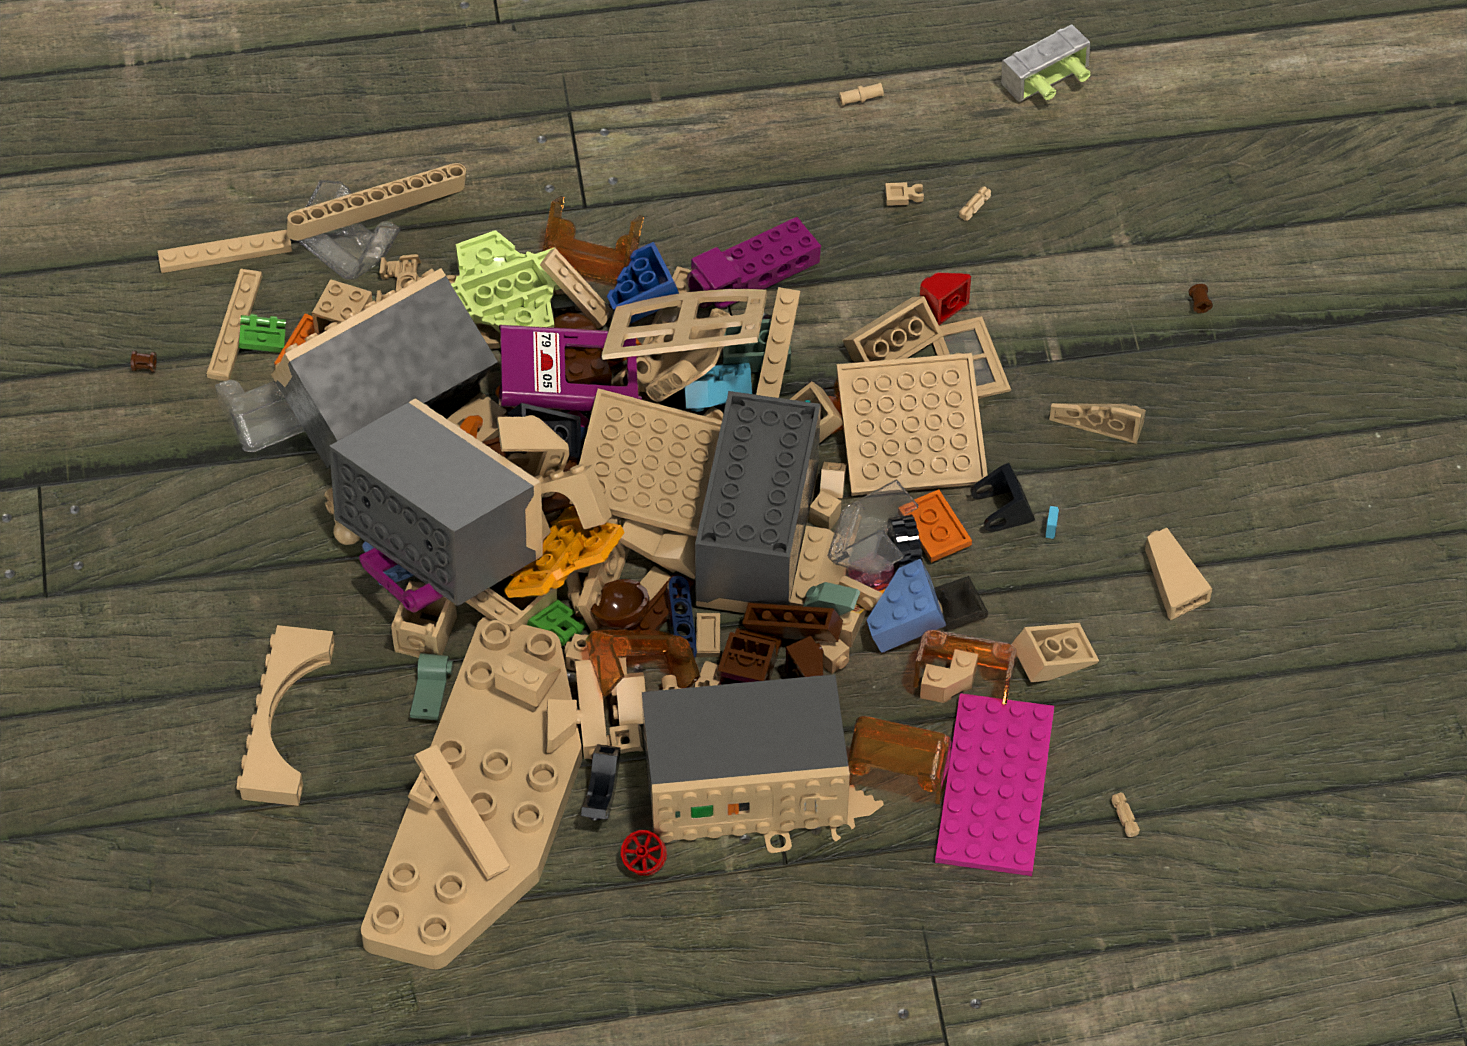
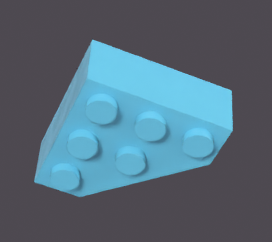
M750 364L715 365L704 376L683 388L686 409L703 411L705 407L725 404L728 391L752 394Z

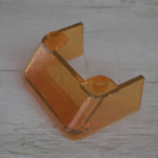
M560 196L553 200L550 206L542 252L555 247L581 276L617 284V278L621 271L631 261V254L639 247L644 216L639 215L631 221L629 234L621 236L617 240L616 248L614 249L575 239V225L570 220L561 218L565 197Z
M934 629L924 632L916 659L913 687L918 688L926 655L952 660L954 651L957 649L978 654L977 665L1007 670L1002 704L1007 705L1017 662V652L1013 645Z
M594 630L585 641L602 696H607L625 677L619 658H625L628 655H665L671 675L676 676L678 688H690L701 677L689 642L678 635L658 630Z
M867 716L858 717L848 756L849 784L851 785L853 774L863 776L870 772L871 767L918 777V784L923 790L928 792L936 791L935 804L940 805L948 776L951 739L947 735L935 731Z

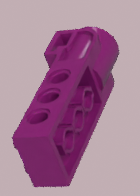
M795 217L723 252L718 247H715L692 258L691 271L687 275L689 291L723 289L763 290L820 263L821 245L799 218ZM738 301L703 302L699 306L704 309L714 304L717 308H725Z

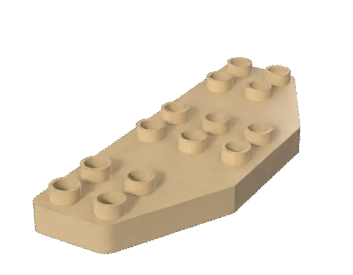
M487 617L482 618L477 624L430 746L437 745L447 763L452 765L451 770L510 865L509 869L487 880L437 795L430 809L410 799L361 925L363 946L367 952L429 969H441L447 966L539 882L582 763V746L577 724L576 732L552 753H546V711L548 699L572 700L560 639L554 632L524 624L515 630H510L508 625L498 620H490ZM521 650L561 669V672L538 707L495 688L494 672L506 654Z

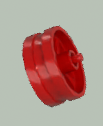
M638 830L625 838L621 846V858L624 865L633 873L640 876H650L657 873L664 866L667 859V849L665 843L655 833L648 830ZM646 835L645 844L641 845L637 837ZM654 837L660 845L649 848L651 839ZM633 840L638 846L636 850L628 849ZM661 850L659 860L652 856V852ZM627 853L636 854L637 857L629 864ZM642 859L643 871L634 869L633 867ZM651 859L652 861L657 863L651 869H648V860Z

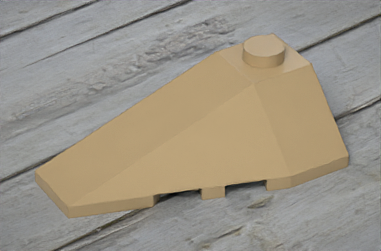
M1052 403L1049 420L1137 444L1144 424L1146 410L1126 404Z

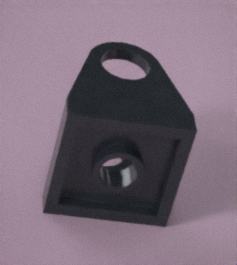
M1010 463L1000 466L976 482L970 489L971 495L975 499H984L1008 492L1013 494L1014 499L985 519L984 527L989 532L1005 530L1028 524L1035 520L1022 486ZM991 485V488L985 492H976L982 486ZM998 518H1005V520L998 525H990L992 521Z

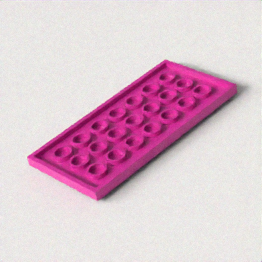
M960 693L935 863L1032 876L1054 706Z

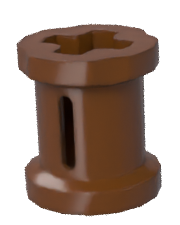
M1196 284L1188 290L1189 296L1194 302L1193 310L1195 312L1205 313L1212 309L1213 303L1208 298L1207 285Z
M132 351V371L150 369L151 372H155L157 366L156 352L146 354Z

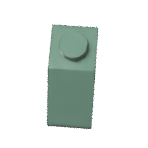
M824 582L817 586H812L807 591V598L803 606L834 608L840 616L854 610L860 591L855 588Z

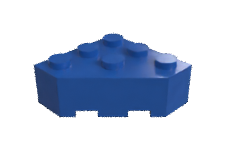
M654 242L633 251L630 256L631 261L629 265L623 268L617 278L618 283L614 290L609 291L607 298L615 312L616 307L679 294L676 284ZM661 309L634 314L631 317L630 324Z

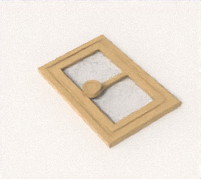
M982 316L939 326L944 336L932 342L937 356L972 353L978 399L1011 391Z

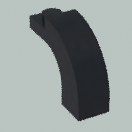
M597 744L593 752L590 784L582 806L581 816L588 817L591 820L609 818L617 784L621 747Z

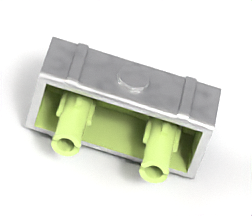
M1072 24L1064 29H1059L1056 33L1002 60L1001 83L1018 102L1038 92L1046 100H1050L1056 94V90L1051 85L1072 74L1081 82L1086 81L1090 77V71L1085 68L1089 66L1090 42Z

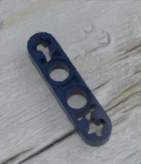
M674 576L666 586L673 653L678 663L687 665L694 660L697 654L689 583L684 577ZM675 583L682 588L679 592V598H676L678 595L677 588H673ZM677 604L683 605L686 608V613L678 614L674 606ZM677 627H686L689 631V635H679L677 632ZM687 642L685 645L686 652L690 653L688 657H685V654L681 653V651L684 648L683 643Z

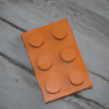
M939 489L898 506V512L901 516L911 514L914 516L919 531L920 546L931 563L972 545V539Z

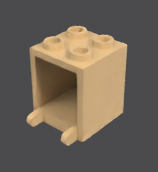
M330 279L312 312L315 333L320 335L325 332L324 328L333 322L340 324L345 321V316L354 311L357 314L364 310L363 307L373 301L372 292Z
M409 581L406 590L411 589L415 591L425 586L426 583ZM443 597L417 612H412L400 603L391 625L394 651L418 658L420 653L442 655L457 618L456 605ZM422 613L438 616L439 619L435 622L420 617Z

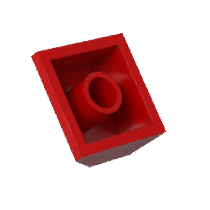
M937 272L930 278L927 277L920 284V296L925 297L938 325H941L969 304L971 276L963 273Z

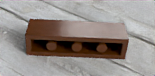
M748 603L742 624L749 631L783 639L802 640L812 636L814 641L838 642L843 620L834 608Z

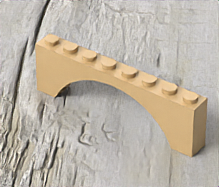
M277 625L276 633L271 635L270 648L272 650L271 654L266 656V674H262L261 677L262 693L258 694L256 698V708L258 710L257 714L252 715L251 728H253L252 735L248 734L246 748L248 752L242 758L241 767L243 774L242 776L239 775L237 779V790H240L242 800L299 806L303 790L302 775L291 767L275 748L271 738L272 720L279 701L298 679L312 670L331 664L335 646L333 631Z

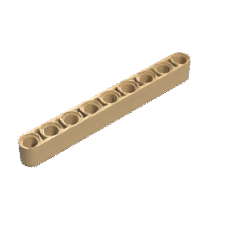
M453 163L293 211L287 217V236L292 240H303L460 192L465 188L466 168L462 164Z

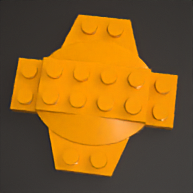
M575 506L565 508L558 519L550 522L551 533L543 540V556L509 575L514 576V578L504 590L508 598H523L533 595L543 596L549 592L550 588L556 589L561 587L569 574L574 570L604 562L625 533L622 526L606 522L603 525L584 529Z

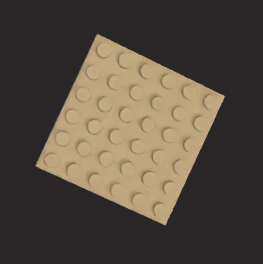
M972 353L837 364L836 369L851 496L974 485L988 475Z
M598 388L579 464H583L584 467L593 465L612 515L697 537L722 421Z

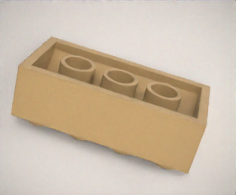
M920 296L911 297L842 341L851 359L855 363L906 359L944 335L925 297Z
M806 526L790 599L791 606H803L807 598L806 593L812 586H817L824 582L839 585L840 579L844 575L846 576L851 545L830 529Z

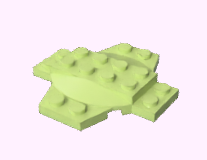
M496 230L456 244L455 250L459 276L456 277L455 283L451 285L475 325L479 323L491 325L499 333L500 324L554 328L551 300L554 291L561 288L540 266V263L549 251L554 248L537 254L528 251L526 254H521L515 250V245Z

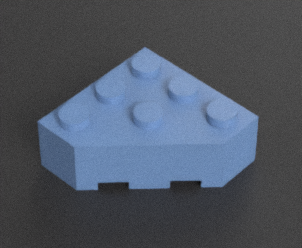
M921 559L899 567L867 618L871 636L881 653L946 626L931 577Z

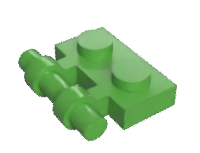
M250 314V316L241 315L240 324L248 325H240L238 348L281 353L284 348L285 329L276 328H285L286 320L277 319V316L265 318L257 317V314Z
M556 600L528 619L527 623L528 626L554 632L559 637L561 646L567 644L569 639L574 636V633L580 635L587 626L582 619L578 622L574 620L575 611L559 600Z

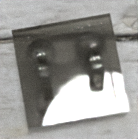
M969 576L934 588L937 599L943 609L942 614L946 626L942 628L945 632L988 617V611Z

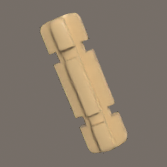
M985 186L981 187L978 193L959 211V217L968 221L973 216L972 214H975L985 203L984 201L991 197V190Z
M1121 792L1114 794L1111 801L1114 807L1117 808L1116 812L1122 826L1125 827L1126 835L1130 838L1137 836L1140 829L1138 824L1134 822L1135 818L1129 804L1126 803L1125 795Z

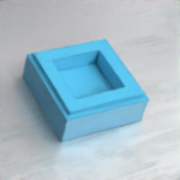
M1050 506L1045 538L1054 539L1059 513L1058 507Z

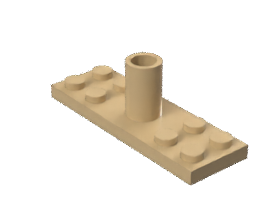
M612 515L607 523L622 526L625 518ZM620 542L613 548L604 562L577 569L580 573H589L584 579V588L577 599V608L580 610L591 633H599L600 628L603 626L593 617L591 608L594 603L597 606L600 604L601 590L604 584L620 578L630 550L629 547Z

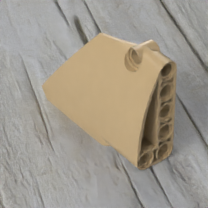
M715 315V316L707 317V318H716V317H721V316H720V315ZM722 328L695 331L692 333L691 339L723 336ZM674 334L658 335L649 344L670 342L673 340ZM721 347L636 356L638 396H641L642 400L652 403L663 401L710 371L718 361ZM627 365L612 379L611 386L625 387L628 385Z

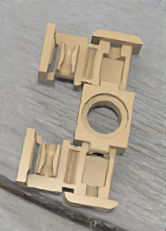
M417 254L403 255L399 258L400 261L386 262L385 257H381L379 273L382 280L395 276L397 278L396 292L402 289V285L414 279L416 282L417 277H419L417 274V264L421 263ZM377 290L376 303L384 299L381 290Z

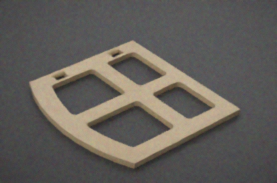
M762 289L697 291L656 297L618 306L615 309L606 338L602 359L758 342L767 291ZM747 302L746 311L742 315L695 320L700 303ZM682 305L678 321L629 327L631 317L634 314ZM742 326L741 333L691 339V335L695 331ZM674 334L673 340L670 342L623 347L626 339Z

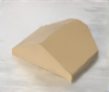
M676 531L663 534L652 559L695 579L696 537Z

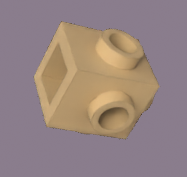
M574 633L572 641H568L565 646L566 669L576 671L575 661L599 659L600 649H597V639L589 635Z

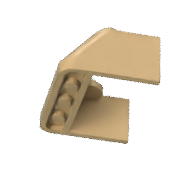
M533 415L497 418L501 452L527 451L526 454L513 453L507 460L522 468L533 477L542 475L544 478L550 476L552 472L564 470L569 457L568 444L540 418ZM555 492L543 493L542 498L552 496Z
M487 588L466 602L490 620H498L508 625L510 630H515L522 624L527 625L528 619L557 600V588H550L548 593L538 596L524 610L518 609L490 588Z

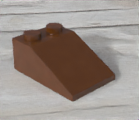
M812 636L786 647L785 672L789 679L823 676L824 651L820 643H815Z

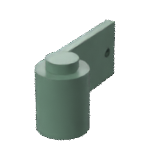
M420 653L417 670L418 680L410 718L439 720L448 675L453 673L454 663L450 661L449 656Z

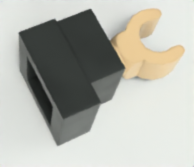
M563 290L554 291L552 298L553 318L568 312L576 313L575 303L569 299Z

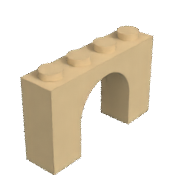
M579 464L567 472L557 470L548 477L543 478L542 475L535 477L541 482V499L543 493L559 492L567 496L573 502L584 529L603 525L612 517L593 465L584 467L583 464ZM542 510V540H544L551 531Z

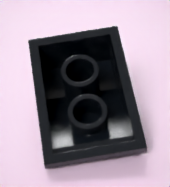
M524 403L507 412V417L533 415L540 418L568 444V460H580L582 454L580 416ZM508 451V455L513 453L526 454L527 451Z

